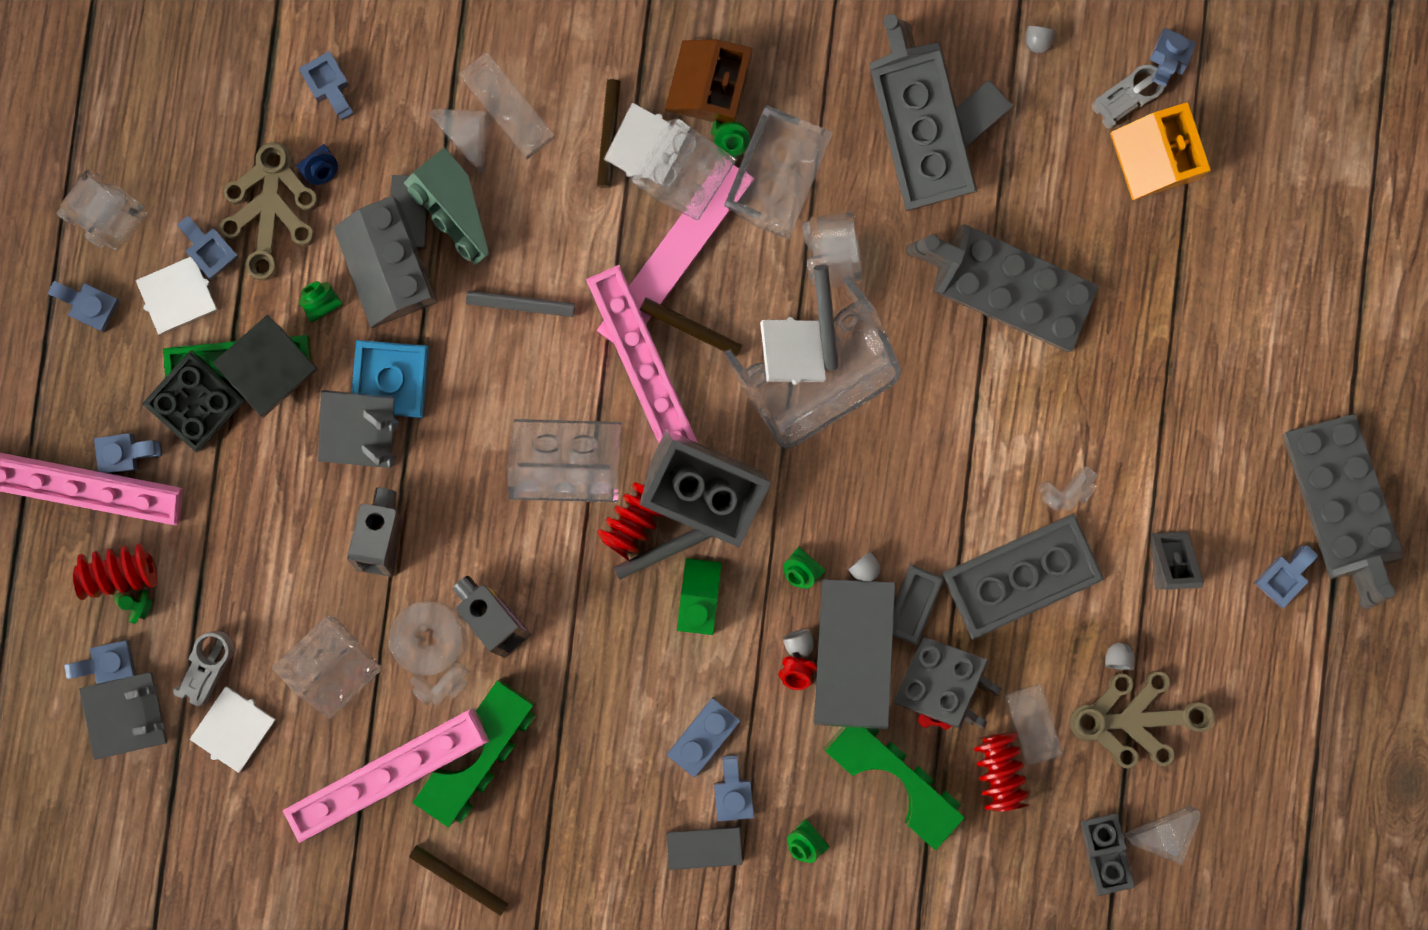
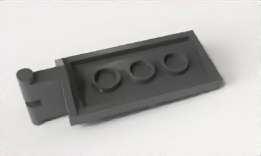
M893 14L886 15L883 24L887 30L892 53L869 63L906 211L978 192L941 44L933 43L915 47L912 26Z
M965 224L959 227L950 244L938 239L935 235H930L907 246L909 256L917 257L938 267L933 289L934 293L1065 352L1073 351L1099 285Z
M1352 414L1285 432L1282 436L1330 579L1353 576L1360 596L1359 603L1363 609H1371L1392 598L1395 594V589L1390 585L1384 566L1403 560L1404 555L1356 415Z

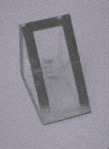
M433 109L429 113L433 122L473 167L482 174L486 170L489 119L486 112Z
M1189 805L1123 833L1129 843L1182 865L1201 819V814L1198 809Z

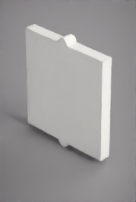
M632 103L604 160L626 171L628 177L635 176L653 187H657L684 131L663 120L661 114L654 115Z
M191 257L136 280L145 302L143 309L150 313L159 335L218 311L208 288L210 281L204 278L200 267Z
M788 317L787 320H762L760 322L767 382H792L794 385H798L800 382H824L826 380L819 321H801Z
M226 686L189 740L209 752L212 760L219 759L240 773L276 719L256 706L254 699L247 700Z

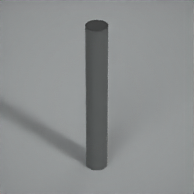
M822 264L814 267L824 369L835 370L839 367L829 268L828 265Z
M470 290L467 291L466 305L574 317L575 303Z
M694 529L631 558V563L625 561L614 566L615 572L619 580L713 536Z

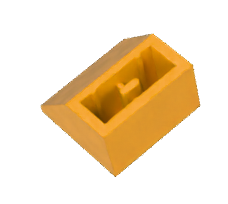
M1188 102L1151 113L1110 133L1132 201L1200 180L1211 171Z

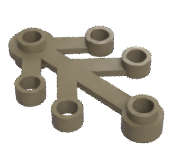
M277 142L263 145L256 154V165L237 181L226 184L223 190L226 200L231 204L240 205L246 201L247 191L264 179L263 192L234 216L224 218L219 226L223 236L229 240H237L243 235L244 227L260 214L257 251L251 253L246 260L247 272L259 281H268L277 273L278 264L272 256L276 215L291 231L292 240L299 246H309L315 239L313 229L309 225L302 223L278 194L280 179L293 192L295 203L304 211H312L317 207L319 202L318 196L313 190L306 188L291 170L292 155L283 144ZM275 155L280 156L281 161L279 165L271 167L269 165L270 158ZM235 187H239L241 195L236 199H232L230 191ZM305 194L312 195V202L309 205L301 204V198ZM233 222L236 223L237 231L233 234H227V225ZM302 229H307L309 232L308 238L304 241L298 240V232ZM262 261H268L269 269L265 273H259L258 265Z
M1152 671L1146 676L1145 686L1121 713L1106 714L1121 695H1127L1133 689V680L1129 675L1116 673L1109 680V688L1094 705H1081L1072 712L1069 724L1072 733L1077 738L1084 741L1097 740L1114 755L1115 762L1123 768L1134 767L1138 762V754L1134 748L1123 746L1107 729L1122 728L1150 753L1151 760L1155 764L1168 766L1174 761L1175 754L1173 749L1166 744L1160 743L1143 727L1185 725L1192 731L1204 732L1213 725L1214 713L1208 705L1200 702L1189 703L1185 706L1184 710L1143 712L1159 693H1163L1168 689L1170 684L1169 678L1165 673ZM1156 675H1160L1163 679V685L1159 689H1155L1151 683ZM1120 677L1125 678L1127 681V687L1123 691L1117 690L1115 686L1116 680ZM1194 710H1199L1202 714V718L1198 723H1193L1190 719V715ZM1085 716H1091L1093 719V726L1090 729H1084L1081 725V721ZM1161 748H1165L1168 752V757L1163 762H1160L1156 756ZM1125 750H1129L1132 754V759L1127 764H1123L1120 759L1121 753Z

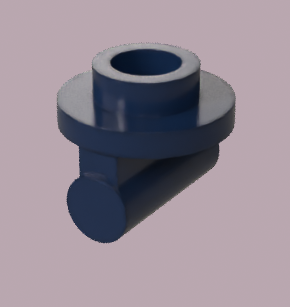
M322 144L299 162L296 167L309 183L322 185L329 182L335 176L338 170V163L329 149Z

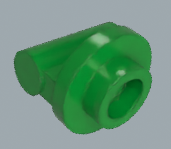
M734 121L726 123L713 122L711 134L714 135V144L719 153L727 157H735L746 151L750 143V135L743 124Z
M315 281L308 284L301 291L302 296L299 299V304L304 309L311 323L343 305L337 293L333 291V288L327 282L320 283Z
M800 546L783 564V572L787 581L791 585L803 589L811 588L826 571Z
M146 589L140 590L136 599L131 598L127 593L120 592L114 596V602L120 609L131 610L128 622L136 624L139 618L145 620L152 605V599L147 598L148 590Z
M806 818L787 837L789 852L796 860L801 862H815L830 847Z

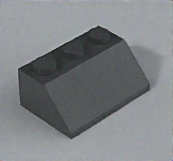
M394 196L359 208L334 227L370 328L439 303L401 204Z
M666 429L650 462L640 505L740 547L771 481L763 471Z

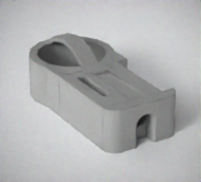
M1142 65L1136 68L1131 75L1094 101L1092 109L1097 115L1101 113L1104 118L1102 123L1106 128H1113L1116 125L1115 121H1119L1134 109H1140L1146 104L1155 101L1163 92L1164 86L1158 84L1154 95L1144 96L1139 94L1140 91L1153 83L1152 80L1157 67ZM1138 74H1150V76L1134 87L1133 80Z
M218 630L210 631L198 637L189 657L192 663L181 686L179 685L173 689L176 696L190 698L189 702L195 706H201L208 702L227 662L232 658L234 652L233 642L225 632ZM210 636L218 638L212 652L206 658L202 650L204 640ZM224 645V657L219 662L215 663L214 661L216 660Z

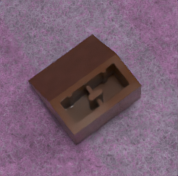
M718 39L682 40L665 111L709 122H736L752 59V48Z

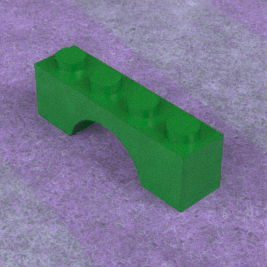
M502 679L497 680L476 710L489 739V742L485 743L479 759L472 766L463 770L448 771L437 769L432 773L412 803L447 828L455 820L461 824L473 808V805L468 801L475 791L483 793L495 776L489 772L495 762L499 760L504 763L514 749L515 744L511 742V739L518 729L524 733L536 717V714L531 711L536 703Z
M842 727L823 748L824 751L852 776L867 770H883L897 776L904 784L909 800L908 812L904 822L936 851L965 818L957 811L962 805L946 790L940 796L931 788L930 785L935 780L919 766L914 771L911 770L903 762L907 755L891 741L887 746L882 744L875 737L880 732L878 729Z

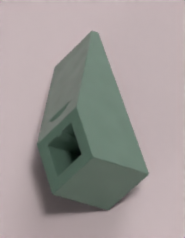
M444 147L416 169L404 184L408 187L407 190L410 197L417 204L423 205L431 214L434 225L441 232L447 233L455 242L458 253L465 260H470L475 266L489 254L469 176Z

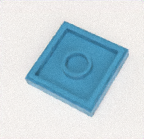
M356 340L352 393L395 397L394 416L424 418L430 347L425 345Z

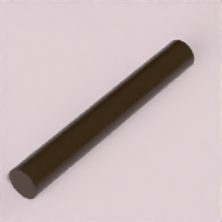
M608 79L606 83L597 187L611 188L613 164L604 160L616 136L621 81L615 79Z
M647 297L644 298L639 308L640 311L733 357H737L741 350L742 344Z
M418 845L414 847L409 855L410 859L499 916L503 914L509 903Z

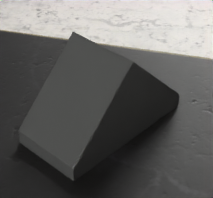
M1188 531L1152 533L1154 590L1203 588V578Z

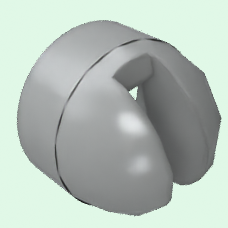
M1028 26L1025 36L1027 47L1034 53L1047 51L1053 45L1056 31L1045 27Z
M870 551L848 570L859 581H873L880 573V564Z
M810 629L797 630L782 638L787 652L792 657H807L813 650L814 641Z
M1120 642L1112 644L1106 653L1105 667L1117 670H1133L1135 668V655L1131 646Z

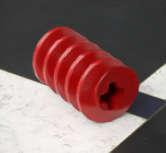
M637 482L631 484V487L637 494L636 496L629 494L622 496L628 507L625 508L618 505L614 507L619 519L610 517L605 519L611 529L610 532L602 529L597 530V534L602 542L630 563L631 560L627 556L626 551L639 553L640 551L634 540L638 539L647 542L649 539L643 528L646 527L654 530L657 528L651 517L653 515L661 518L665 517L640 505L645 484Z
M139 543L135 546V555H131L127 546H122L120 558H117L113 549H107L106 560H102L100 553L94 551L91 563H88L84 554H78L77 565H75L73 571V584L76 595L80 600H85L88 595L91 598H98L102 592L107 596L114 595L117 590L120 593L129 592L131 587L134 590H142L145 585L149 588H154L157 584V570L153 557L150 553H146L142 544Z
M1017 732L998 733L980 737L979 739H982L983 743L973 748L974 752L985 754V758L976 762V766L988 768L987 773L979 776V781L989 782L991 785L981 791V794L993 797V801L985 805L984 810L1002 812L1029 806V804L1020 803L1029 797V792L1025 789L1017 788L1027 781L1026 777L1015 774V772L1024 767V763L1012 759L1021 753V748L1009 745V743L1018 739Z

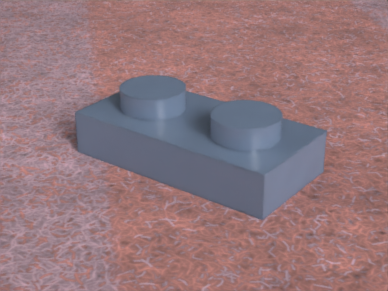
M712 697L666 755L695 778L738 725L740 719Z

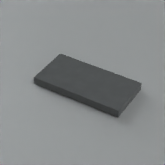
M1074 514L941 573L971 639L982 636L1104 580Z
M822 579L814 725L889 729L895 582Z

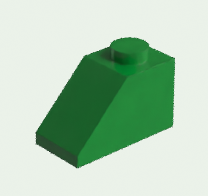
M685 559L677 631L713 635L722 562Z

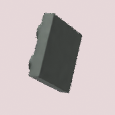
M268 314L213 362L263 418L318 370Z
M191 350L145 399L142 405L197 453L246 400L237 389L196 352Z

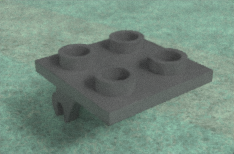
M322 390L318 461L382 468L395 466L397 456L392 454L393 431L398 430L399 421L394 419L395 397Z
M922 637L894 703L957 728H961L965 720L971 725L976 724L981 729H985L987 721L968 708L977 687L985 692L989 690L995 696H999L1002 688L984 676L989 664L987 659Z
M153 672L79 688L94 760L168 743Z

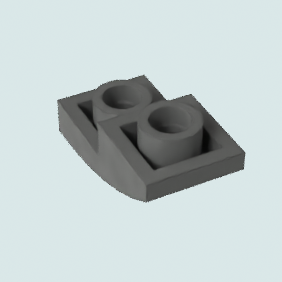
M990 80L957 107L967 149L984 132H989L1014 107Z
M1117 813L1081 821L1085 849L1097 897L1133 889L1135 886L1125 854L1127 848Z

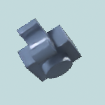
M1164 27L1149 59L1159 64L1152 81L1166 87L1171 74L1173 75L1176 72L1182 75L1188 66L1196 42Z
M330 51L298 68L318 102L328 98L341 120L354 114L341 92L342 89L349 86V83Z
M189 216L177 224L193 243L186 250V253L211 281L239 258L214 228L207 234H204Z
M54 281L48 292L49 295L73 305L68 316L102 332H105L120 302L119 299L85 283L80 292H77Z
M128 433L94 438L98 472L112 474L138 470L137 459L162 456L160 441L154 442V440L135 443L134 434Z
M1301 545L1292 554L1288 562L1283 557L1278 556L1255 580L1254 584L1280 608H1284L1309 582L1301 573L1313 563L1318 555L1309 546L1306 545L1304 547Z
M129 640L90 648L92 659L64 665L67 679L95 674L97 684L136 675Z
M737 755L722 756L725 782L714 783L717 820L728 821L754 818L750 779L739 780Z

